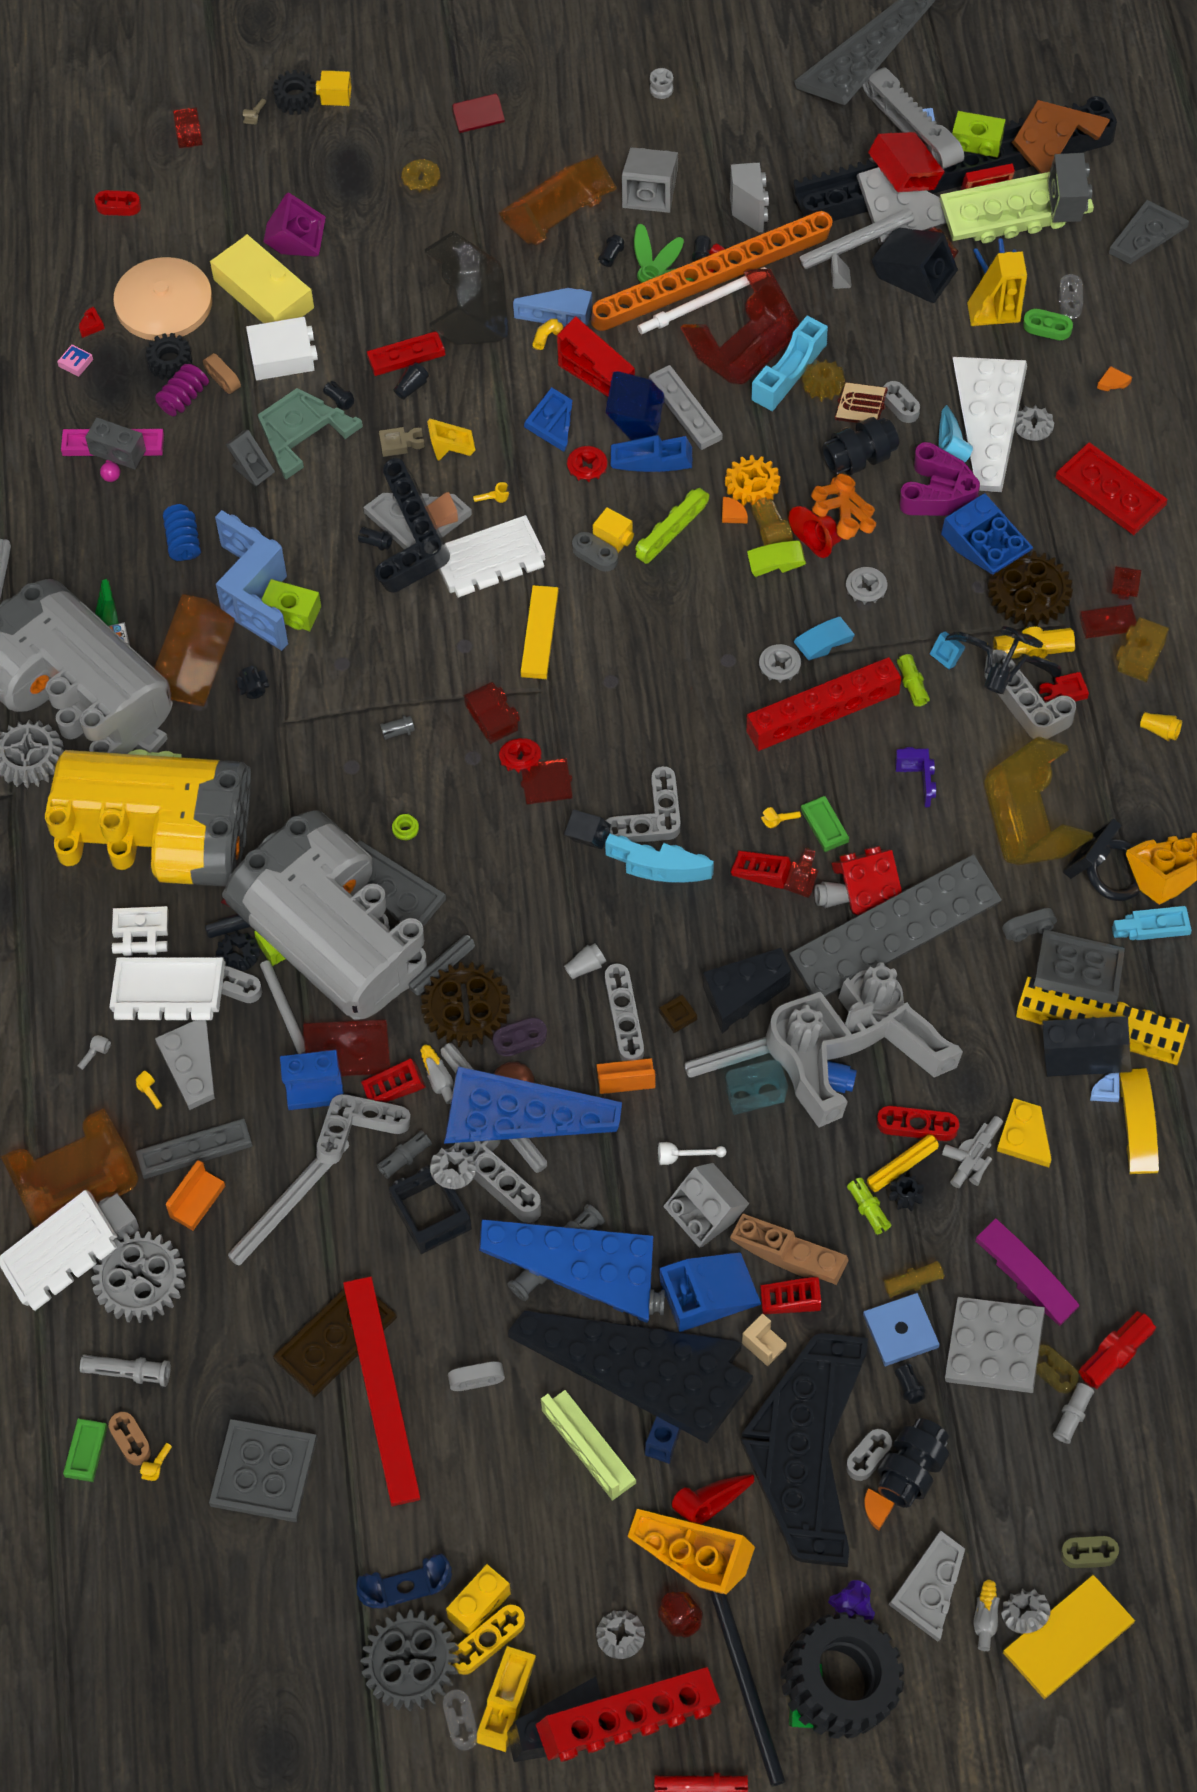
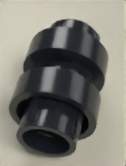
M870 417L856 424V432L850 427H846L832 433L831 440L825 442L822 447L823 456L827 466L833 473L840 474L845 472L847 475H852L866 468V460L872 465L888 460L891 452L897 450L899 446V437L893 423L889 419L882 418L877 420L875 417Z
M924 1418L916 1419L912 1427H903L894 1442V1447L898 1454L888 1453L878 1469V1474L882 1478L879 1482V1493L894 1502L895 1505L903 1508L911 1507L915 1499H924L934 1482L929 1472H940L949 1457V1451L946 1448L949 1438L948 1433L938 1424Z

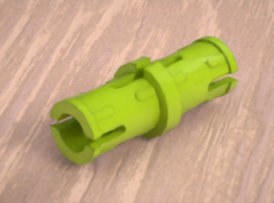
M906 654L899 657L897 664L904 678L902 682L904 687L908 688L914 706L920 707L927 704L930 698L923 684V675L918 672L913 656Z
M862 1177L856 1179L857 1184L851 1181L847 1188L859 1205L858 1210L861 1215L866 1216L877 1235L882 1233V1227L884 1231H887L891 1227V1223L879 1207L880 1201L878 1198L873 1197Z

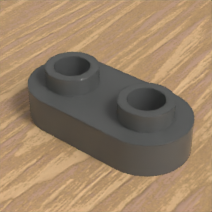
M581 532L574 536L572 550L578 558L600 571H611L617 566L618 552L613 546L589 532Z
M1044 908L1010 919L1002 926V930L1007 940L1019 942L1026 939L1029 935L1038 932L1043 934L1044 929L1051 931L1057 919L1051 908Z

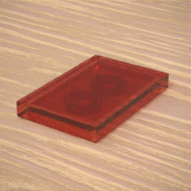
M386 1020L303 1024L305 1053L336 1050L341 1076L373 1075L390 1068Z

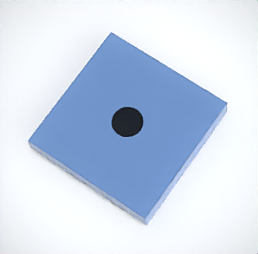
M918 1293L863 1312L864 1319L884 1366L939 1348V1342Z

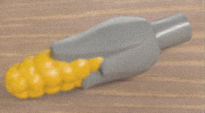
M423 1045L420 1052L422 1053L421 1056L427 1069V1077L430 1080L431 1087L435 1093L442 1094L446 1104H451L453 1079L444 1066L443 1061L435 1053V1050L430 1045Z
M992 1580L984 1581L980 1597H977V1607L974 1616V1630L979 1636L978 1649L981 1651L990 1650L991 1637L995 1635L998 1628V1604L1000 1598L996 1594V1583Z

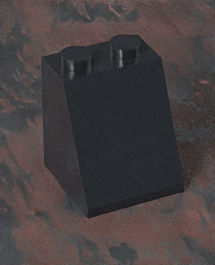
M898 228L891 232L871 260L879 279L931 303L936 302L958 271L946 237L941 232Z

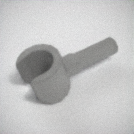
M94 1036L88 1053L77 1066L83 1070L97 1051L106 1054L111 1046V1042L105 1037Z

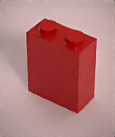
M915 132L878 134L868 152L897 192L934 190L945 172Z

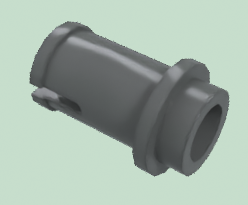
M402 715L403 718L380 724L384 739L387 740L405 733L411 735L410 732L415 731L411 716L406 717Z

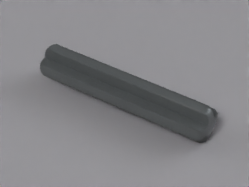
M467 934L463 935L409 982L410 990L415 995L423 993L425 985L431 986L430 977L439 979L438 970L446 973L448 965L454 966L475 947L474 940Z

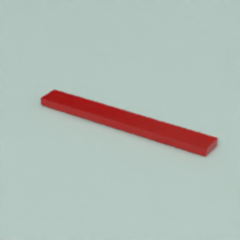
M372 1277L343 1282L391 1507L419 1501L420 1494Z

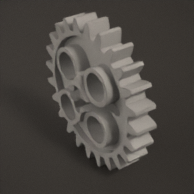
M136 1231L134 1239H130L128 1234L125 1233L124 1242L122 1243L115 1238L113 1241L117 1248L102 1260L98 1259L101 1265H94L92 1267L94 1273L98 1274L92 1276L91 1280L96 1285L93 1287L95 1295H99L97 1298L99 1304H105L104 1307L107 1313L114 1310L116 1319H119L124 1313L127 1322L131 1321L133 1315L137 1316L139 1323H142L143 1315H148L152 1321L154 1320L153 1312L155 1311L163 1316V1306L166 1305L173 1308L174 1305L171 1298L180 1299L181 1296L177 1289L185 1288L184 1281L181 1280V1278L186 1277L185 1270L181 1269L185 1265L183 1259L178 1258L180 1256L178 1249L172 1250L173 1246L170 1240L163 1244V1238L160 1234L152 1240V1235L149 1231L145 1238H141L139 1231ZM133 1255L140 1256L135 1262H127L128 1258ZM117 1266L124 1267L125 1270H124V1269L117 1268ZM156 1267L165 1268L163 1272L159 1274L152 1273V1271ZM117 1280H126L120 1287L113 1286ZM153 1284L161 1285V1287H155ZM143 1291L151 1292L146 1298H138V1295Z

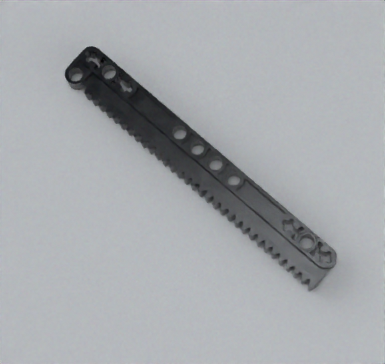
M1093 96L1087 100L1086 105L1079 107L1073 103L1072 109L1105 117L1110 121L1098 140L1076 128L1061 154L1083 153L1112 144L1115 137L1117 120L1108 102L1102 97ZM1019 118L1018 124L1013 120L1010 121V126L1005 124L998 157L964 151V160L943 169L945 172L935 189L926 191L934 194L962 186L965 174L968 172L1012 163L1015 171L1032 167L1012 143L1025 120ZM868 159L866 165L858 162L857 168L851 164L848 166V170L840 167L839 173L833 169L830 170V175L821 172V178L813 174L812 180L803 177L802 183L795 179L794 204L798 203L802 212V218L815 212L823 211L831 216L832 221L868 212L857 175L879 166L876 162L873 163Z

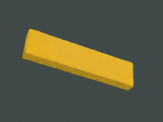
M535 585L532 587L521 677L547 679L559 593L558 587Z

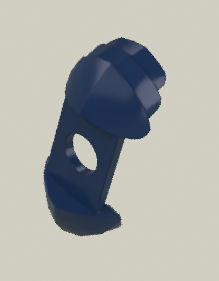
M440 1553L431 1556L430 1559L425 1558L422 1561L423 1568L382 1579L378 1572L372 1575L366 1573L358 1577L357 1595L364 1605L377 1609L388 1608V1606L428 1595L432 1596L443 1590L451 1581L452 1568L447 1558ZM403 1581L414 1583V1589L406 1594L400 1593L397 1587Z

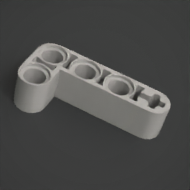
M993 650L992 667L996 663L1004 664L1008 654L1002 650ZM987 655V657H986V663H985V669H984V676H985L986 679H987V677H988V674L985 673L986 668H987L988 655ZM1012 659L1010 660L1008 667L1011 668L1010 672L1016 666ZM1020 669L1013 676L1011 683L1008 682L1004 694H998L1028 735L1036 741L1047 740L1068 729L1073 724L1076 711L1075 701L1068 696H1059L1045 703Z
M500 1140L455 1143V1149L462 1150L465 1148L474 1150L469 1155L473 1156L476 1166L473 1179L519 1220L525 1223H532L539 1219L541 1216V1199L538 1192L492 1152L500 1144ZM485 1167L494 1168V1170L489 1173H484L481 1171ZM508 1184L514 1186V1189L510 1191L501 1189L504 1185Z

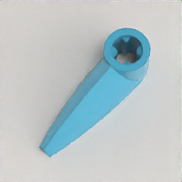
M946 405L941 413L939 448L965 463L973 451V446L963 440L958 422L951 409Z

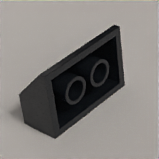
M1128 1016L1042 1021L1047 1077L1132 1072Z

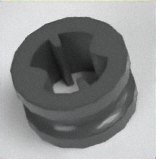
M650 1289L649 1315L658 1312L660 1316H664L665 1290L661 1289L660 1292H655L654 1289Z

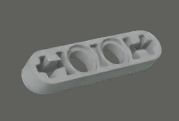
M612 964L605 971V985L619 1056L622 1061L641 1060L644 1057V1044L628 968L624 965ZM616 973L621 977V988L618 989L616 988L615 978H613ZM624 996L630 1002L625 1007H619L614 1001L617 997ZM623 1021H631L634 1024V1029L625 1032L619 1028V1025ZM632 1039L635 1050L634 1055H630L628 1051L627 1040Z

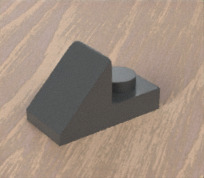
M249 430L242 431L226 443L227 448L236 460L232 466L252 485H259L275 472Z

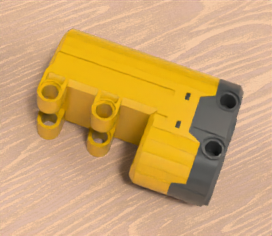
M65 750L59 756L56 763L45 812V821L51 836L54 837V848L58 860L64 866H74L81 860L84 843L107 844V851L113 867L119 870H126L135 861L137 846L152 847L151 869L159 882L226 887L230 876L242 861L246 844L250 808L251 769L243 761ZM125 851V853L117 855L118 852Z

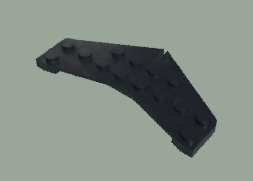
M825 1333L813 1336L742 1433L743 1438L769 1440V1442L741 1439V1444L790 1554L799 1562L848 1567L849 1545L844 1530L829 1446L866 1358L868 1338Z

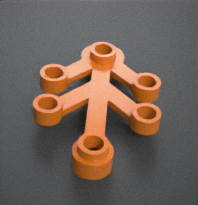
M838 474L837 477L832 479L831 485L816 486L811 497L816 502L812 511L816 515L824 517L829 510L839 507L840 521L837 525V534L841 538L849 540L856 535L859 528L865 533L873 532L876 522L871 517L875 509L855 492L854 486L856 483L850 476ZM828 495H838L836 498L826 500ZM851 513H852L859 521H861L860 524H859L855 519L851 518Z

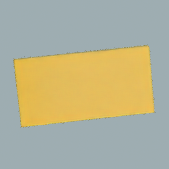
M1092 1575L1050 1611V1617L1042 1628L1035 1632L1024 1633L1008 1646L1003 1654L1045 1700L1133 1625L1135 1620L1101 1582Z

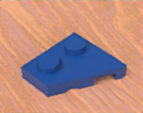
M551 387L525 421L524 428L565 452L568 443L573 400Z

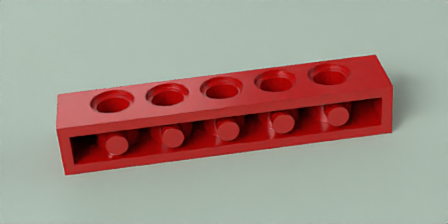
M890 657L747 714L746 731L757 751L763 750L898 695L900 693L901 676Z
M705 1667L548 1715L536 1724V1728L548 1761L560 1758V1761L564 1762L577 1757L578 1751L587 1749L588 1753H593L605 1748V1743L613 1740L615 1745L631 1740L633 1738L632 1735L641 1732L642 1736L653 1734L660 1730L659 1726L668 1724L669 1728H673L685 1723V1718L693 1715L695 1720L707 1717L712 1714L711 1709L721 1701L709 1669ZM679 1694L686 1699L687 1705L681 1702ZM653 1703L659 1706L661 1714L655 1711ZM626 1711L633 1715L634 1722L627 1718ZM599 1719L606 1723L607 1730L600 1726ZM571 1727L578 1730L580 1739L573 1735Z

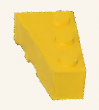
M1023 252L997 254L967 302L971 326L1020 322L1027 279Z

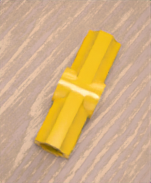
M1040 627L1024 629L1022 631L1023 634L1037 638L1043 642L1042 648H1037L1019 641L1012 658H1019L1020 654L1045 658L1048 654L1073 652L1075 650L1074 632L1071 628L1043 631ZM1006 635L994 637V650H1002L1008 654L1014 638Z

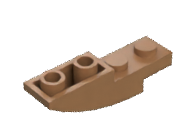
M745 1214L741 1215L730 1236L731 1240L776 1266L804 1278L819 1277V1279L837 1285L849 1261L847 1255L797 1238L793 1231Z

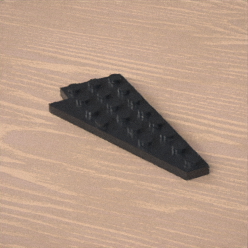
M524 1311L508 1330V1337L705 1443L710 1441L753 1382L752 1374L731 1364L741 1351L742 1343L738 1341Z

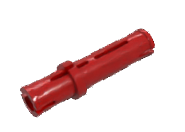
M714 1773V1776L655 1775L654 1787L655 1792H748V1775L720 1776V1773Z

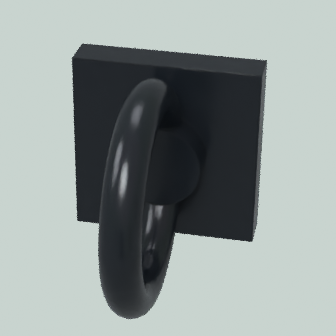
M1114 818L1089 835L1063 873L1072 879L1082 871L1087 870L1089 881L1099 894L1113 901H1126L1134 898L1141 892L1136 879L1128 889L1114 890L1104 884L1097 869L1112 849H1118L1126 853L1128 849L1134 847V845L1125 840L1113 838L1122 826Z

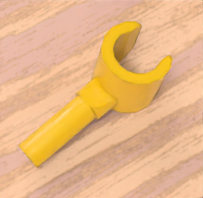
M500 482L495 486V491L473 496L474 502L487 499H495L500 503L505 502L509 496V492H505L508 487L507 483Z
M770 807L763 811L764 816L761 817L768 828H774L781 821L801 818L800 811L777 814L774 808Z
M143 1071L136 1078V1086L138 1090L143 1093L145 1092L158 1110L162 1107V1104L150 1088L155 1080L148 1072Z
M166 1443L155 1458L154 1463L145 1461L142 1463L140 1470L142 1479L156 1481L159 1478L163 1460L172 1448L170 1444Z

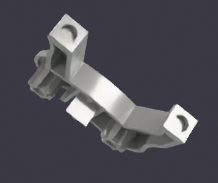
M883 962L877 963L875 968L870 966L867 970L857 973L851 980L848 977L843 982L838 999L849 1012L845 1024L821 991L779 1006L772 1015L766 1034L768 1050L773 1058L788 1072L796 1097L818 1127L842 1118L847 1105L845 1097L833 1090L829 1084L827 1060L861 1051L878 1042L883 1037L888 1039L934 1078L957 1068L963 1051L958 1045L944 1039L932 1024L909 1006L908 1002L904 1003L902 987L896 980V970L894 968L890 970Z

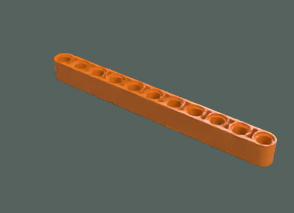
M815 212L603 298L593 305L591 325L599 331L608 330L819 244L828 238L832 226V218L826 212ZM816 225H821V226H823L824 228H823V229H820V228L816 227ZM794 234H800L803 237H797ZM773 243H779L781 246H775ZM755 251L758 252L760 255H754L751 252ZM730 260H735L738 264H733ZM707 269H714L716 272L712 273ZM685 278H692L695 281L691 282L686 280ZM664 287H671L673 290L669 291L664 289ZM646 295L651 297V299H644L642 296ZM625 304L628 305L629 308H622L620 307V305ZM603 313L606 314L607 317H600L598 316V314Z

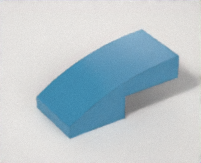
M837 617L806 631L797 637L794 643L808 660L828 655L832 647L851 642L855 634L841 617Z

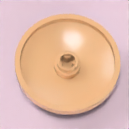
M154 258L135 265L121 277L114 292V306L119 321L132 334L155 341L154 337L156 336L160 339L163 338L162 334L165 333L167 337H170V333H175L177 338L178 335L183 337L193 332L205 321L212 307V291L208 278L194 264L178 258Z

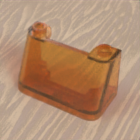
M104 1108L89 1115L83 1121L84 1138L35 1161L29 1151L25 1149H17L1 1156L4 1166L35 1228L84 1190L89 1191L98 1204L104 1198L112 1197L116 1193L121 1196L131 1191L137 1185L138 1176L132 1161Z

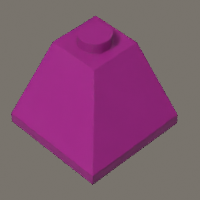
M288 192L267 222L263 242L284 255L316 257L320 252L326 217Z

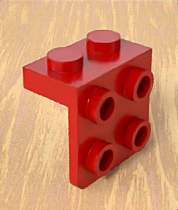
M880 846L864 849L865 854L856 856L855 852L839 856L840 861L832 863L834 873L843 874L853 914H863L902 893L892 850H881Z

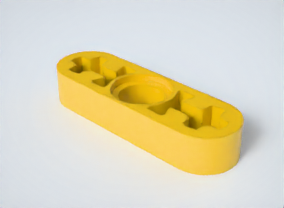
M516 1605L504 1606L458 1644L459 1649L452 1654L457 1656L460 1653L465 1656L473 1651L470 1645L473 1642L476 1649L482 1653L481 1656H478L475 1651L470 1655V1664L468 1665L464 1662L452 1664L459 1674L466 1675L472 1673L524 1629L525 1616L522 1609ZM509 1614L511 1617L517 1615V1625L513 1626L510 1623L505 1626L503 1633L506 1635L502 1637L499 1629L494 1624L498 1623L499 1628H501L506 1623V1615ZM485 1632H492L497 1637L496 1643L491 1647H484L479 1642L480 1636Z

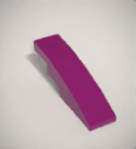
M996 1218L976 1237L975 1242L997 1260L996 1265L1017 1283V1289L1037 1307H1044L1045 1314L1056 1324L1061 1326L1079 1308L1077 1301L1061 1282Z

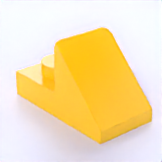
M433 419L427 421L431 442L438 461L449 450L468 456L473 454L475 445L471 430Z

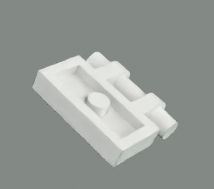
M168 907L113 908L112 934L114 938L123 937V943H112V953H123L124 956H132L133 953L148 952V955H157V952H168V942L157 941V936H168ZM147 936V942H133V937Z

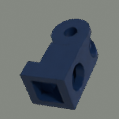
M656 1416L646 1441L645 1456L670 1464L681 1429Z

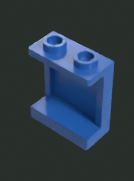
M336 1050L280 1056L282 1082L286 1087L289 1110L330 1106L335 1096L343 1094L342 1076Z

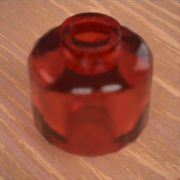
M670 1592L661 1601L658 1617L672 1636L686 1638L692 1636L700 1629L703 1612L688 1592Z

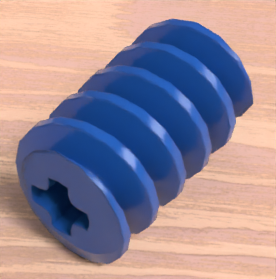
M182 504L168 507L163 512L169 557L175 561L191 560L198 557L201 549L199 547V538H197L198 531L196 530L195 514Z

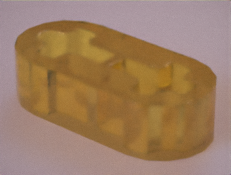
M1040 1345L1039 1356L1047 1355L1048 1364L1045 1362L1037 1363L1036 1374L1056 1391L1064 1394L1072 1392L1078 1383L1079 1375L1077 1370L1048 1345ZM1058 1373L1062 1376L1069 1374L1071 1376L1070 1383L1067 1381L1063 1384L1060 1383V1375Z

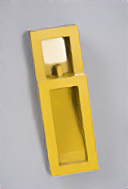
M506 1647L477 1731L478 1744L506 1752L509 1745L507 1731L518 1718L536 1655Z

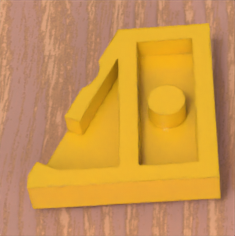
M1013 1099L998 1144V1152L1048 1168L1050 1167L1052 1159L1041 1106Z

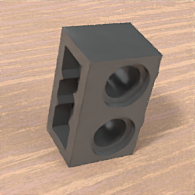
M97 417L85 437L90 454L132 469H136L146 451L142 433Z

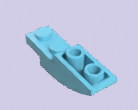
M609 834L605 842L606 856L625 862L627 874L663 882H695L711 879L713 876L714 861L705 855H695L687 852L677 845L663 843L660 851H656L649 845H640L631 842L627 837Z

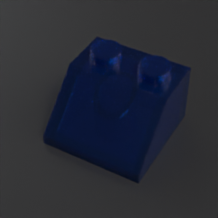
M616 371L612 375L605 413L631 441L655 436L658 434L659 423L661 422L665 394L650 379Z

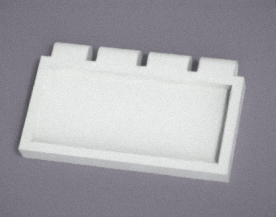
M525 515L445 543L450 552V560L439 571L449 592H455L457 597H461L475 592V584L481 590L498 584V576H501L503 582L523 575L521 569L523 567L527 573L543 568L545 553Z
M117 958L110 1000V1009L114 1012V1019L135 1020L136 1012H138L139 1020H161L163 1012H165V1020H188L189 1012H191L192 1020H212L213 1012H219L225 969L224 959Z
M84 1190L1 1254L0 1267L22 1304L30 1305L36 1311L52 1298L48 1292L49 1289L54 1295H57L74 1282L70 1274L71 1272L79 1278L96 1265L97 1262L93 1257L94 1254L99 1260H102L114 1251L117 1246L113 1240L117 1238V1235L92 1194Z

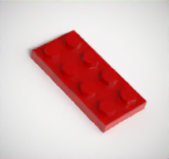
M1090 442L1056 472L1057 480L1132 535H1135L1167 505L1168 499Z

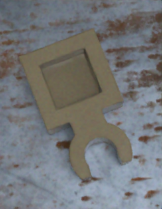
M404 427L379 431L383 457L408 453L407 447L414 449L425 447L424 439H415L423 437L422 428H413L408 433L404 432Z

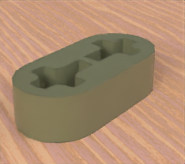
M1107 1536L1071 1538L1064 1543L1061 1549V1559L1070 1568L1111 1566L1115 1563L1119 1554L1118 1543ZM1101 1545H1106L1107 1550H1112L1108 1558H1104L1103 1553H1092V1551H1099ZM1071 1547H1076L1077 1552H1087L1080 1554L1077 1560L1073 1558L1072 1554H1067L1070 1552Z

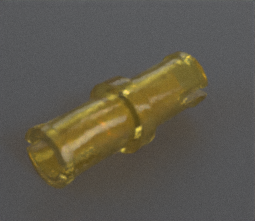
M935 1261L915 1270L914 1268L907 1269V1273L884 1280V1286L888 1296L892 1298L911 1289L917 1291L921 1289L922 1285L943 1279L944 1274L940 1263Z

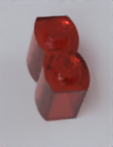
M490 682L464 695L467 710L490 744L518 731L519 715L514 707L510 708L506 703L507 697L501 687L497 688L493 682Z

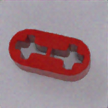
M104 190L98 192L94 198L96 210L103 215L133 216L141 210L140 198L137 193L132 191Z

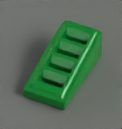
M104 579L101 582L95 614L107 626L119 623L109 581Z

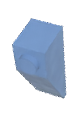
M565 288L516 298L513 302L514 318L545 323L549 319L554 318L558 319V322H561L563 327H565L576 316L585 325H588L592 311V292L582 289Z

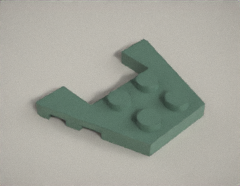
M298 388L258 414L259 423L285 479H288L304 468L303 461L291 449L329 423L346 439L363 427L361 419L345 415L343 410L337 407L333 409L325 405L324 401Z

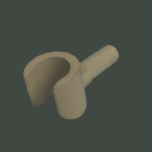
M261 99L253 110H243V116L245 117L243 123L257 124L258 113L266 104L265 99Z

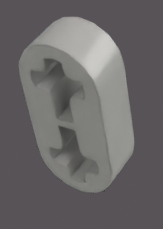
M887 382L883 386V388H886L884 396H882L883 402L902 422H915L920 414L919 402L900 382Z
M225 966L223 979L228 976L229 981L223 983L221 994L245 1003H253L259 1000L262 995L259 979L248 973ZM254 986V991L250 990L248 993H245L244 987Z
M487 1362L461 1367L448 1373L450 1389L453 1391L498 1384L505 1379L503 1366L500 1362Z
M882 1429L872 1430L847 1459L846 1470L852 1479L863 1481L869 1478L883 1462L886 1455L890 1453L892 1439L888 1432ZM873 1439L877 1442L880 1439L884 1440V1449L882 1447H878L872 1453L871 1450L873 1448L874 1443ZM865 1457H867L868 1460L865 1463L866 1470L859 1469L858 1471H856L854 1469V1461L860 1463Z

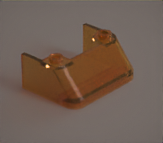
M595 155L560 170L499 212V215L526 243L537 245L547 239L546 233L549 232L548 229L583 206L588 205L591 208L602 201L600 198L602 195L615 191L617 187L598 155Z

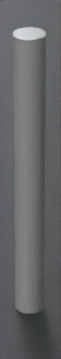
M269 960L262 962L260 967L298 1054L309 1053V1049Z

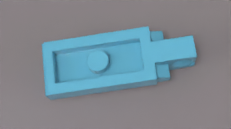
M1185 906L1133 911L1131 915L1125 916L1123 920H1114L1112 926L1114 938L1129 936L1130 940L1190 935L1192 931Z

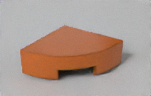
M1110 366L1098 382L1097 388L1103 391L1123 389L1131 383L1132 377Z
M723 497L722 523L747 524L748 515L744 506L735 499Z
M868 1488L864 1501L865 1512L871 1525L879 1531L895 1503Z

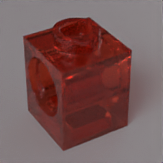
M197 107L174 110L173 114L179 148L203 145Z

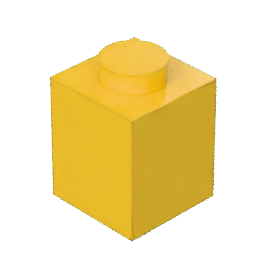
M322 71L321 80L316 81V95H320L321 105L350 106L352 90L350 72Z
M607 507L594 522L593 535L613 546L619 553L624 546H628L634 537L632 520Z

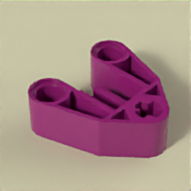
M924 442L916 448L914 469L918 474L930 477V485L917 482L905 483L901 488L899 507L907 515L948 516L978 498L980 482L964 461L932 443Z

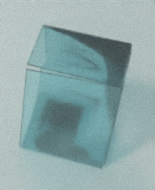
M769 1060L730 1070L726 1074V1093L733 1115L785 1102L788 1083L782 1065L777 1060ZM765 1084H772L777 1088V1090L759 1094V1089ZM738 1091H745L750 1094L749 1097L741 1099L733 1097Z

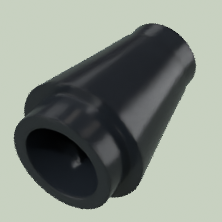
M416 362L413 365H408L393 389L395 394L405 400L406 397L427 383L426 379L429 377V374L424 367Z

